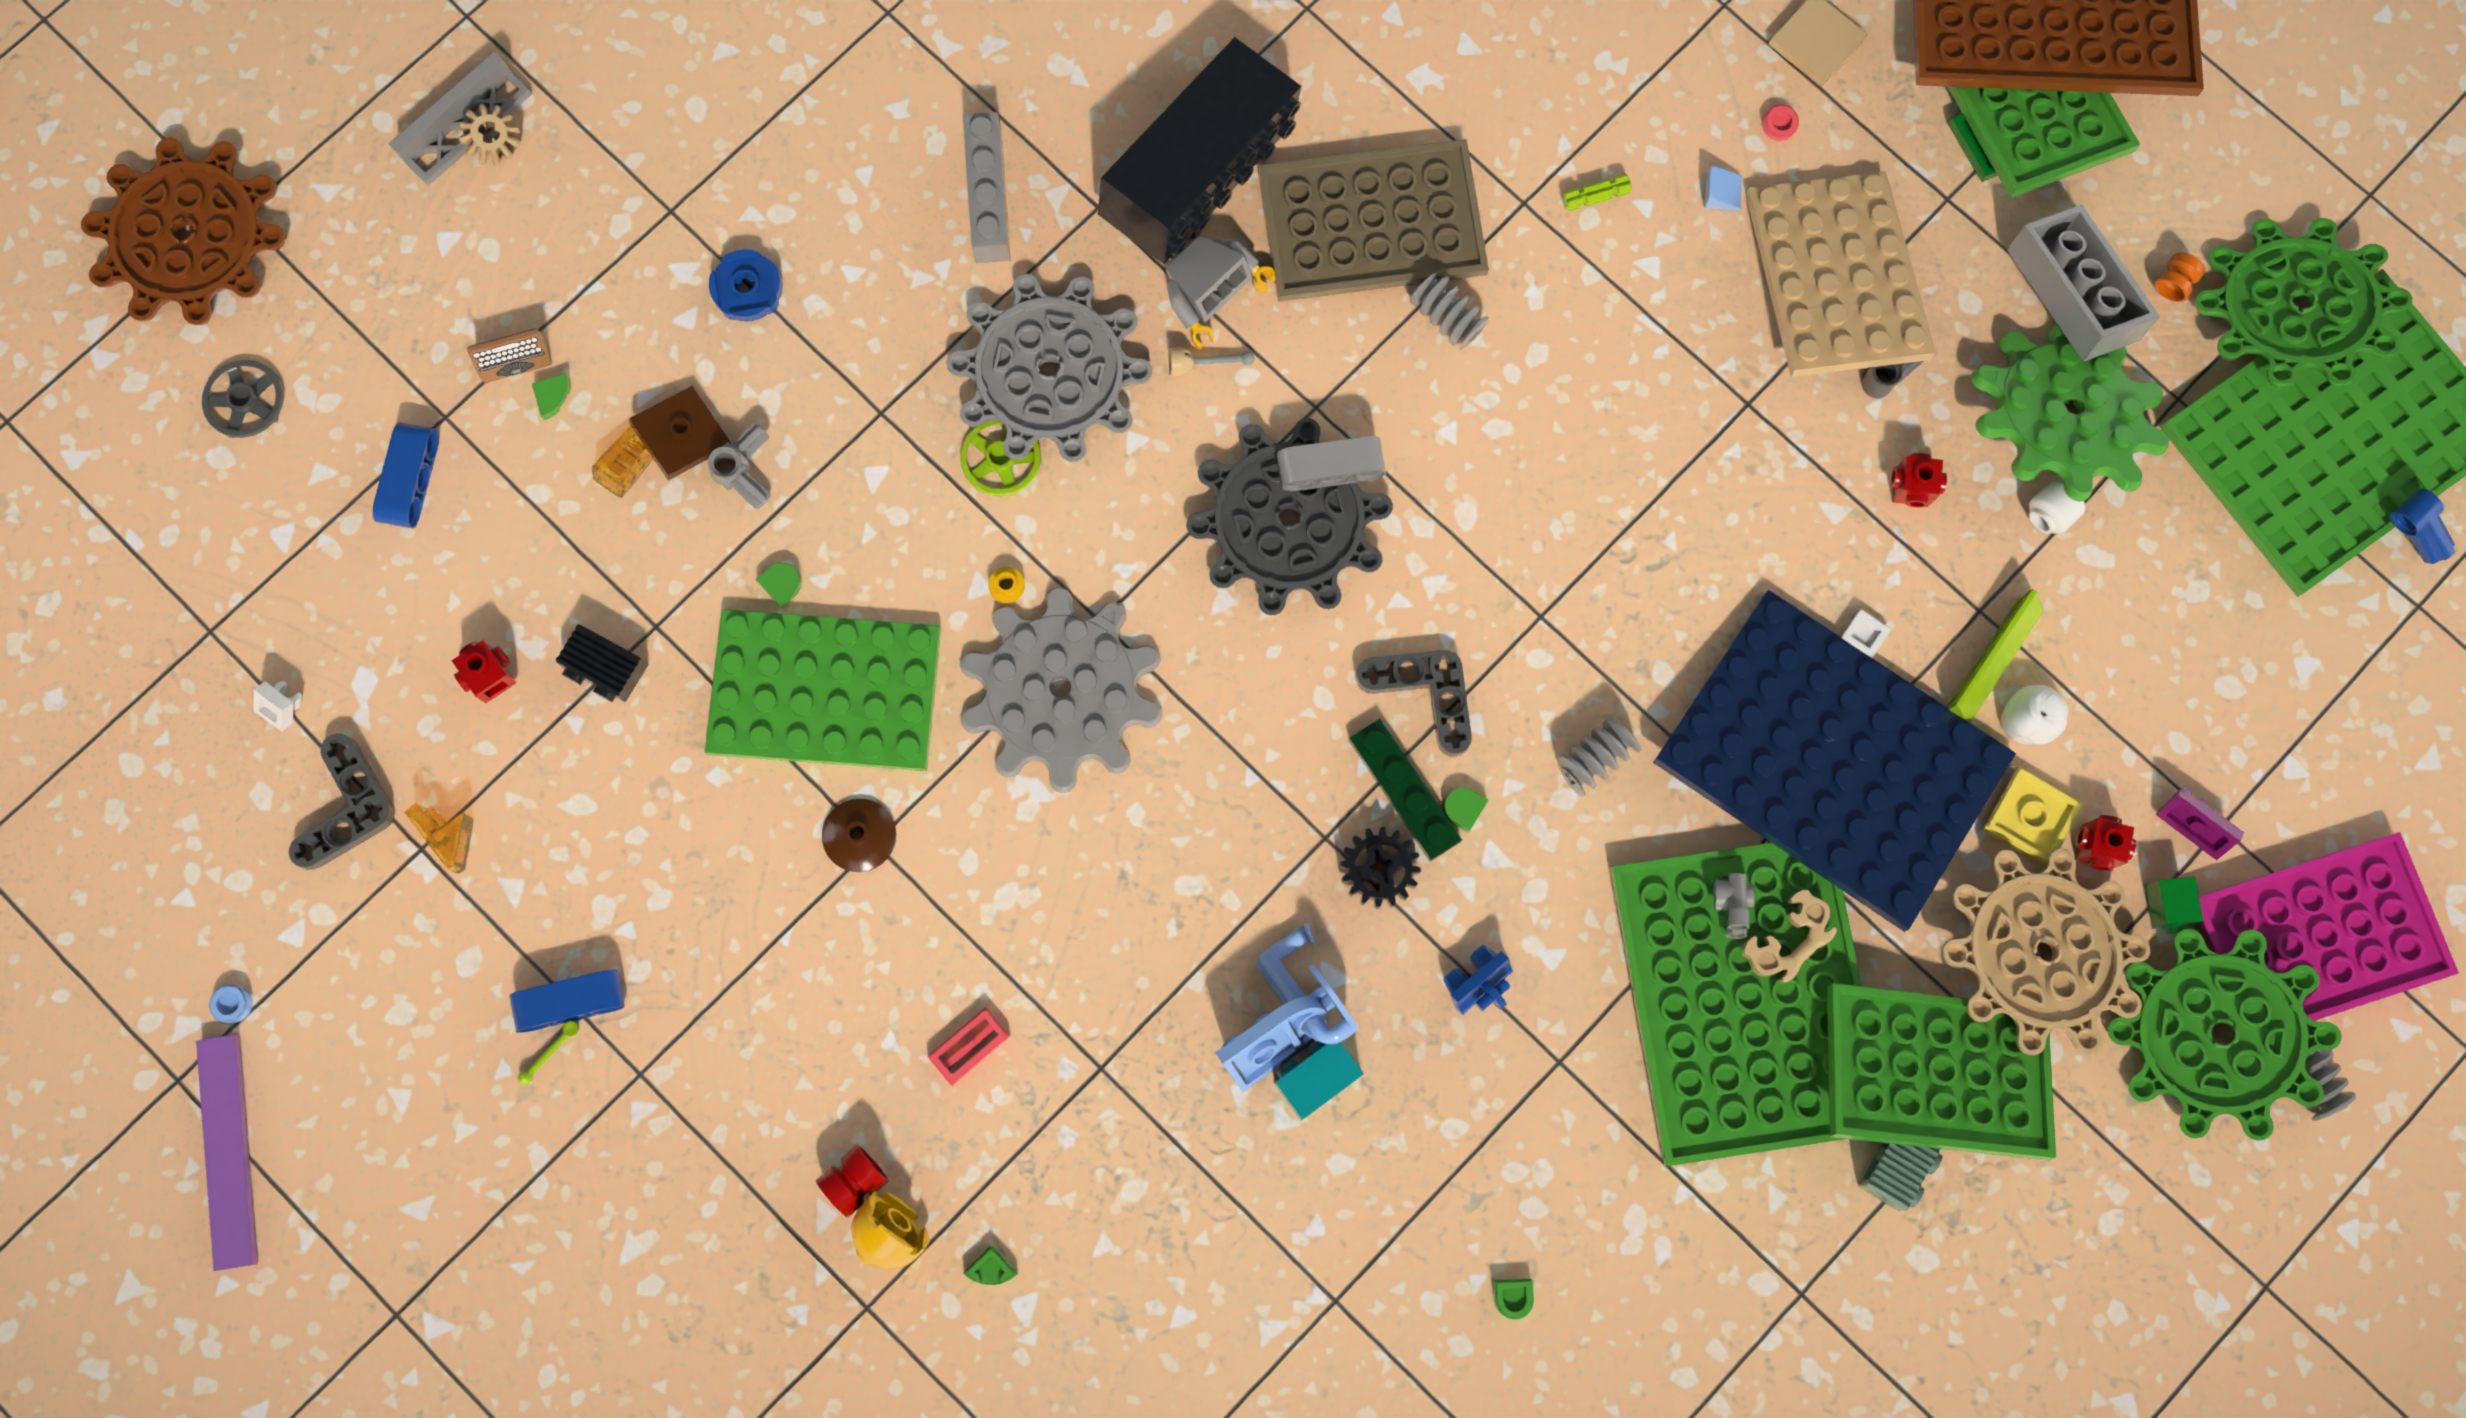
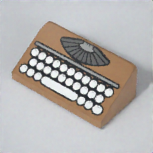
M536 328L471 345L467 348L474 367L484 383L544 368L552 364L547 341Z

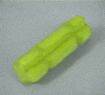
M1627 174L1613 176L1611 181L1607 178L1583 185L1581 190L1578 188L1566 190L1563 194V203L1568 211L1580 209L1582 204L1590 206L1613 199L1612 195L1620 197L1630 193L1632 189L1631 182Z

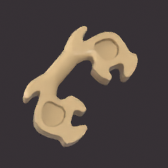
M1809 890L1799 891L1788 899V904H1799L1797 914L1792 912L1787 915L1789 922L1797 928L1807 926L1809 929L1807 938L1790 955L1781 957L1779 955L1781 945L1770 935L1764 938L1765 947H1757L1756 936L1748 939L1743 945L1741 955L1748 959L1756 975L1766 977L1784 971L1779 982L1786 983L1797 975L1801 965L1818 948L1826 945L1834 938L1837 932L1835 927L1824 932L1830 917L1828 904L1812 896Z

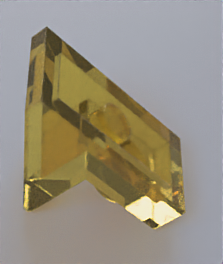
M415 803L404 811L448 870L457 874L465 871L474 822L472 817L462 813L445 825L446 821L434 807L428 809Z

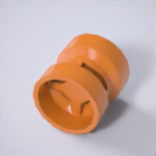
M2184 252L2175 253L2167 264L2168 270L2159 275L2154 287L2164 298L2173 302H2184L2193 290L2192 284L2197 283L2204 275L2205 266L2198 258Z

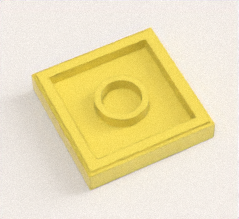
M2018 766L2011 774L1981 830L2046 868L2049 855L2061 848L2084 803Z

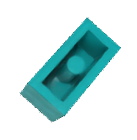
M1318 1041L1307 1049L1311 1056L1305 1061L1298 1064L1294 1059L1276 1072L1280 1079L1275 1082V1086L1301 1121L1364 1074L1341 1042L1325 1044Z

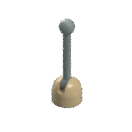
M1172 347L1168 351L1170 376L1186 375L1193 369L1195 364L1242 362L1244 365H1251L1255 360L1254 354L1250 351H1245L1242 355L1194 357L1192 352L1181 347Z

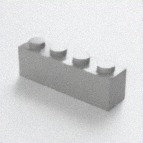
M999 113L963 114L971 244L975 262L1011 261L1003 140Z

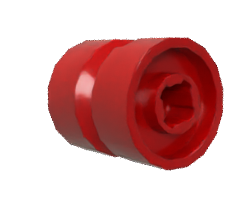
M858 1144L841 1157V1166L839 1168L831 1166L816 1179V1183L824 1195L847 1218L860 1208L866 1194L871 1195L875 1191L878 1192L889 1182L888 1177L879 1165Z

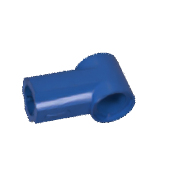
M2422 488L2415 491L2392 512L2390 518L2398 530L2410 536L2422 560L2425 563L2435 564L2436 562L2447 560L2456 552L2453 548L2455 543L2439 516L2444 511L2443 503L2434 493Z

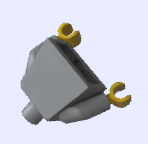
M1204 236L1197 237L1179 256L1175 257L1172 255L1168 259L1170 264L1166 268L1170 278L1167 290L1171 307L1186 329L1190 327L1192 330V343L1198 350H1203L1201 343L1196 338L1198 334H1207L1212 343L1214 339L1212 330L1207 326H1201L1198 322L1200 319L1204 322L1208 321L1253 276V286L1261 293H1265L1268 290L1267 284L1260 279L1261 276L1267 277L1272 283L1275 281L1274 269L1268 266L1259 267L1257 265L1259 261L1239 242L1216 239L1212 241Z

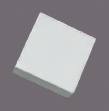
M1860 609L1841 635V638L1873 658L1891 629Z

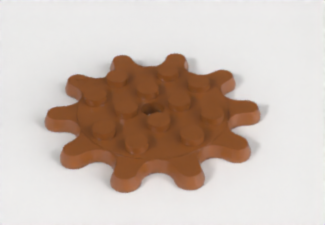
M169 137L162 139L157 144L156 164L150 171L137 173L125 164H117L107 172V182L115 189L118 195L116 205L108 211L89 212L81 221V228L85 234L90 237L105 239L109 246L106 257L91 267L89 278L94 285L104 288L128 282L133 288V296L128 305V313L137 321L152 320L164 304L175 301L180 304L184 319L189 324L204 325L211 318V301L217 293L229 289L242 298L257 296L260 292V281L249 269L250 261L261 251L279 250L284 246L285 233L283 229L278 225L266 224L258 219V212L261 206L276 195V183L266 174H260L245 181L235 178L233 170L237 163L238 155L235 146L230 142H218L211 148L209 154L204 159L191 161L185 157L182 144L177 139ZM184 226H192L195 233H191L188 238L180 241L177 238L178 231Z

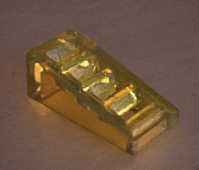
M631 426L592 466L594 481L619 498H622L653 460L646 447L634 439L637 434ZM629 446L640 454L639 457L626 450V448ZM620 458L626 463H628L630 466L626 468L617 460Z

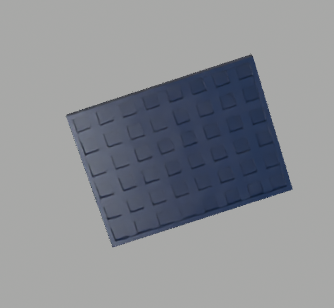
M1768 589L1653 763L1905 932L1912 926L2016 753Z

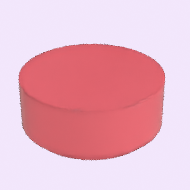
M1782 104L1771 107L1762 119L1764 133L1776 141L1789 139L1799 126L1797 113L1791 107Z

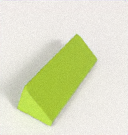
M2028 590L2018 598L1947 705L1950 711L1970 723L1972 722L2041 617L2043 609L2036 590Z

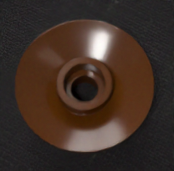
M868 799L848 800L835 807L826 818L822 830L823 847L831 861L840 868L851 872L870 871L882 865L893 852L897 835L896 826L889 812L877 802ZM855 827H861L864 830L862 838L858 840L851 838V831Z

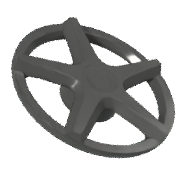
M250 360L231 362L218 369L207 381L202 394L203 413L214 429L230 438L254 436L278 421V415L282 409L284 399L283 388L279 377L267 366ZM238 367H254L266 373V376L249 386L244 382ZM227 371L231 386L227 389L226 393L208 396L215 380ZM271 384H274L276 398L274 407L270 410L258 400V397ZM209 407L231 408L232 412L227 428L214 420ZM248 412L265 419L253 428L239 430L244 416Z

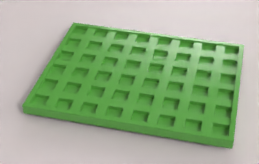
M2384 269L2375 274V279L2379 284L2386 287H2398ZM2413 304L2401 313L2388 314L2381 317L2382 327L2394 334L2400 341L2398 352L2386 359H2380L2364 352L2353 354L2351 362L2356 371L2355 378L2351 383L2343 387L2330 385L2326 377L2314 368H2300L2291 384L2282 388L2274 387L2270 384L2267 377L2269 364L2266 359L2259 356L2160 427L2297 597L2307 592L2395 528L2390 518L2391 513L2415 491L2423 488L2439 496L2466 476V367Z

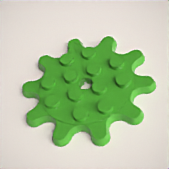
M2328 218L2315 219L2312 221L2306 235L2294 238L2285 235L2275 221L2260 219L2252 227V235L2256 243L2253 250L2237 252L2226 246H2218L2211 250L2208 256L2209 264L2214 271L2225 278L2226 284L2220 289L2200 292L2195 298V305L2201 315L2220 317L2230 324L2231 330L2223 335L2217 344L2218 353L2223 359L2234 360L2245 354L2259 355L2267 360L2269 364L2267 370L2268 380L2272 386L2277 388L2286 387L2291 384L2300 368H2314L2326 377L2330 385L2343 387L2351 383L2355 378L2356 371L2351 362L2353 354L2364 352L2380 359H2386L2398 352L2400 341L2394 334L2382 327L2381 317L2388 314H2398L2408 309L2412 304V296L2406 289L2386 287L2379 284L2375 279V271L2383 266L2388 259V252L2383 246L2368 244L2355 251L2343 249L2336 242L2338 227L2332 220ZM2297 298L2305 299L2310 303L2311 307L2303 308L2302 311H2299V307L2292 300Z
M2058 324L2051 326L2048 330L2047 345L2034 344L2024 334L2015 330L2001 336L1999 347L2008 359V367L1980 366L1973 371L1971 381L1976 388L1989 393L1996 401L1995 411L1983 414L1977 419L1975 424L1976 430L1985 438H2006L2014 443L2018 454L2011 464L2013 474L2022 481H2031L2041 471H2054L2062 478L2068 497L2078 502L2085 501L2090 497L2093 487L2092 479L2096 476L2109 477L2124 491L2132 492L2137 490L2141 486L2143 475L2133 460V454L2145 452L2154 456L2162 455L2168 448L2169 437L2164 431L2149 424L2143 412L2160 404L2163 395L2162 388L2154 382L2138 383L2132 381L2124 374L2122 364L2126 360V347L2083 362ZM2073 401V406L2078 410V414L2070 413L2064 403L2068 404Z
M2184 929L2175 936L2174 946L2177 951L2178 960L2172 969L2159 971L2144 962L2133 963L2127 968L2125 972L2127 984L2141 995L2143 1007L2135 1017H2119L2112 1020L2108 1025V1035L2114 1043L2136 1047L2144 1056L2145 1063L2143 1069L2129 1081L2128 1091L2130 1095L2140 1102H2148L2161 1094L2175 1096L2182 1105L2179 1125L2181 1131L2186 1136L2195 1139L2205 1136L2215 1117L2220 1114H2229L2240 1121L2243 1131L2249 1138L2256 1141L2265 1140L2273 1133L2274 1126L2270 1117V1107L2275 1100L2288 1097L2305 1107H2313L2322 1102L2324 1089L2317 1080L2307 1073L2305 1061L2308 1055L2314 1051H2327L2338 1047L2342 1035L2339 1028L2333 1023L2314 1021L2303 1010L2305 997L2313 992L2320 982L2319 975L2314 968L2308 965H2299L2286 973L2271 971L2264 961V953L2267 947L2266 939L2262 933L2256 930L2243 931L2239 934L2235 946L2230 952L2216 954L2205 945L2202 935L2193 929ZM2224 1023L2231 1027L2233 1039L2229 1044L2221 1045L2213 1041L2211 1031L2215 1024Z

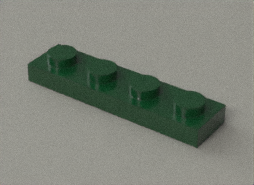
M1380 718L1349 738L1348 741L1430 862L1461 843L1462 839Z

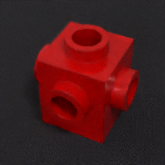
M1926 453L1907 455L1892 470L1890 480L1891 488H1893L1892 502L1906 504L1914 508H1923L1931 505L1946 489L1947 474L1942 472L1943 460L1932 459V456Z
M484 640L472 642L464 646L459 651V656L451 660L458 670L454 677L465 692L471 690L474 696L485 704L517 683L506 667L511 662L500 646L497 645L493 648Z
M2100 815L2099 818L2083 824L2076 838V846L2078 848L2075 860L2089 863L2091 868L2101 871H2113V868L2127 864L2128 860L2132 859L2136 850V840L2133 839L2135 827L2124 825L2121 818L2110 815Z

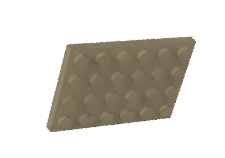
M1467 139L1259 165V178L1272 264L1275 271L1278 302L1422 284L1434 273H1437V280L1445 276L1453 280L1488 275L1489 267Z

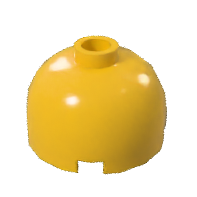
M877 1191L873 1192L862 1203L854 1215L851 1224L852 1239L858 1257L867 1265H875L876 1267L889 1270L906 1266L914 1261L929 1244L928 1231L926 1227L920 1231L918 1226L912 1221L919 1217L915 1211L903 1200L888 1192H885L881 1197L877 1196Z

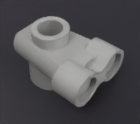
M1729 874L1728 880H1715L1714 910L1728 911V920H1726V936L1728 938L1742 939L1747 937V929H1749V910L1747 907H1754V885H1746L1745 874Z

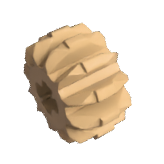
M481 104L479 105L481 116L477 117L471 110L466 112V116L472 124L467 122L459 123V129L469 133L460 136L459 142L464 145L471 144L465 151L468 157H472L477 152H480L478 157L479 164L484 165L488 155L492 156L494 166H499L500 159L498 154L501 153L506 159L511 160L513 155L507 146L519 148L520 142L511 136L520 134L519 126H508L513 121L511 113L505 114L501 119L499 118L501 114L500 106L495 105L491 115L487 114L486 106ZM487 128H494L495 134L499 138L496 141L492 138V143L484 142V136L481 134V131L487 132Z

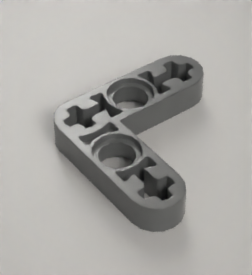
M1440 650L1366 659L1359 665L1356 672V682L1358 687L1366 693L1377 694L1430 688L1439 749L1449 757H1458L1467 751L1471 744L1472 734L1463 667L1456 653ZM1441 660H1446L1449 666H1454L1455 669H1452L1449 673V684L1451 685L1456 682L1458 687L1446 686L1437 689V685L1443 686L1444 683L1443 672L1436 671L1435 667L1440 665ZM1404 663L1416 665L1419 670L1418 678L1414 681L1403 680L1398 673L1399 667ZM1387 665H1393L1392 678L1394 683H1388L1389 676L1379 677L1375 685L1371 684L1369 679H1363L1362 675H1366L1370 667H1373L1375 672L1379 674L1387 673ZM1446 694L1456 696L1460 702L1459 710L1454 713L1443 711L1439 704L1440 698ZM1462 718L1463 723L1456 722L1455 729L1457 736H1463L1464 740L1459 743L1458 748H1453L1452 743L1445 742L1444 739L1450 735V723L1442 725L1441 720L1454 721Z
M344 734L328 736L321 745L320 753L349 807L292 841L289 847L290 860L295 865L307 870H315L385 830L394 820L395 811L393 805L361 748L355 740ZM338 744L345 747L348 746L343 752L347 761L353 765L346 766L342 759L333 756L337 753L336 746ZM358 772L364 773L367 779L365 787L359 792H352L348 785L351 776ZM373 805L378 808H383V810H381L378 813L380 818L378 821L369 818L358 824L357 821L353 819V816H356L361 820L370 816L372 814L370 808ZM341 823H348L351 828L350 837L345 842L337 843L333 838L335 827ZM325 841L331 847L330 850L324 846L316 848L312 851L313 859L311 860L301 857L306 852L305 845L317 847Z

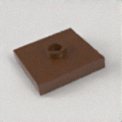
M693 386L629 418L630 426L667 480L708 460L712 451L722 447L726 442L731 444V441Z

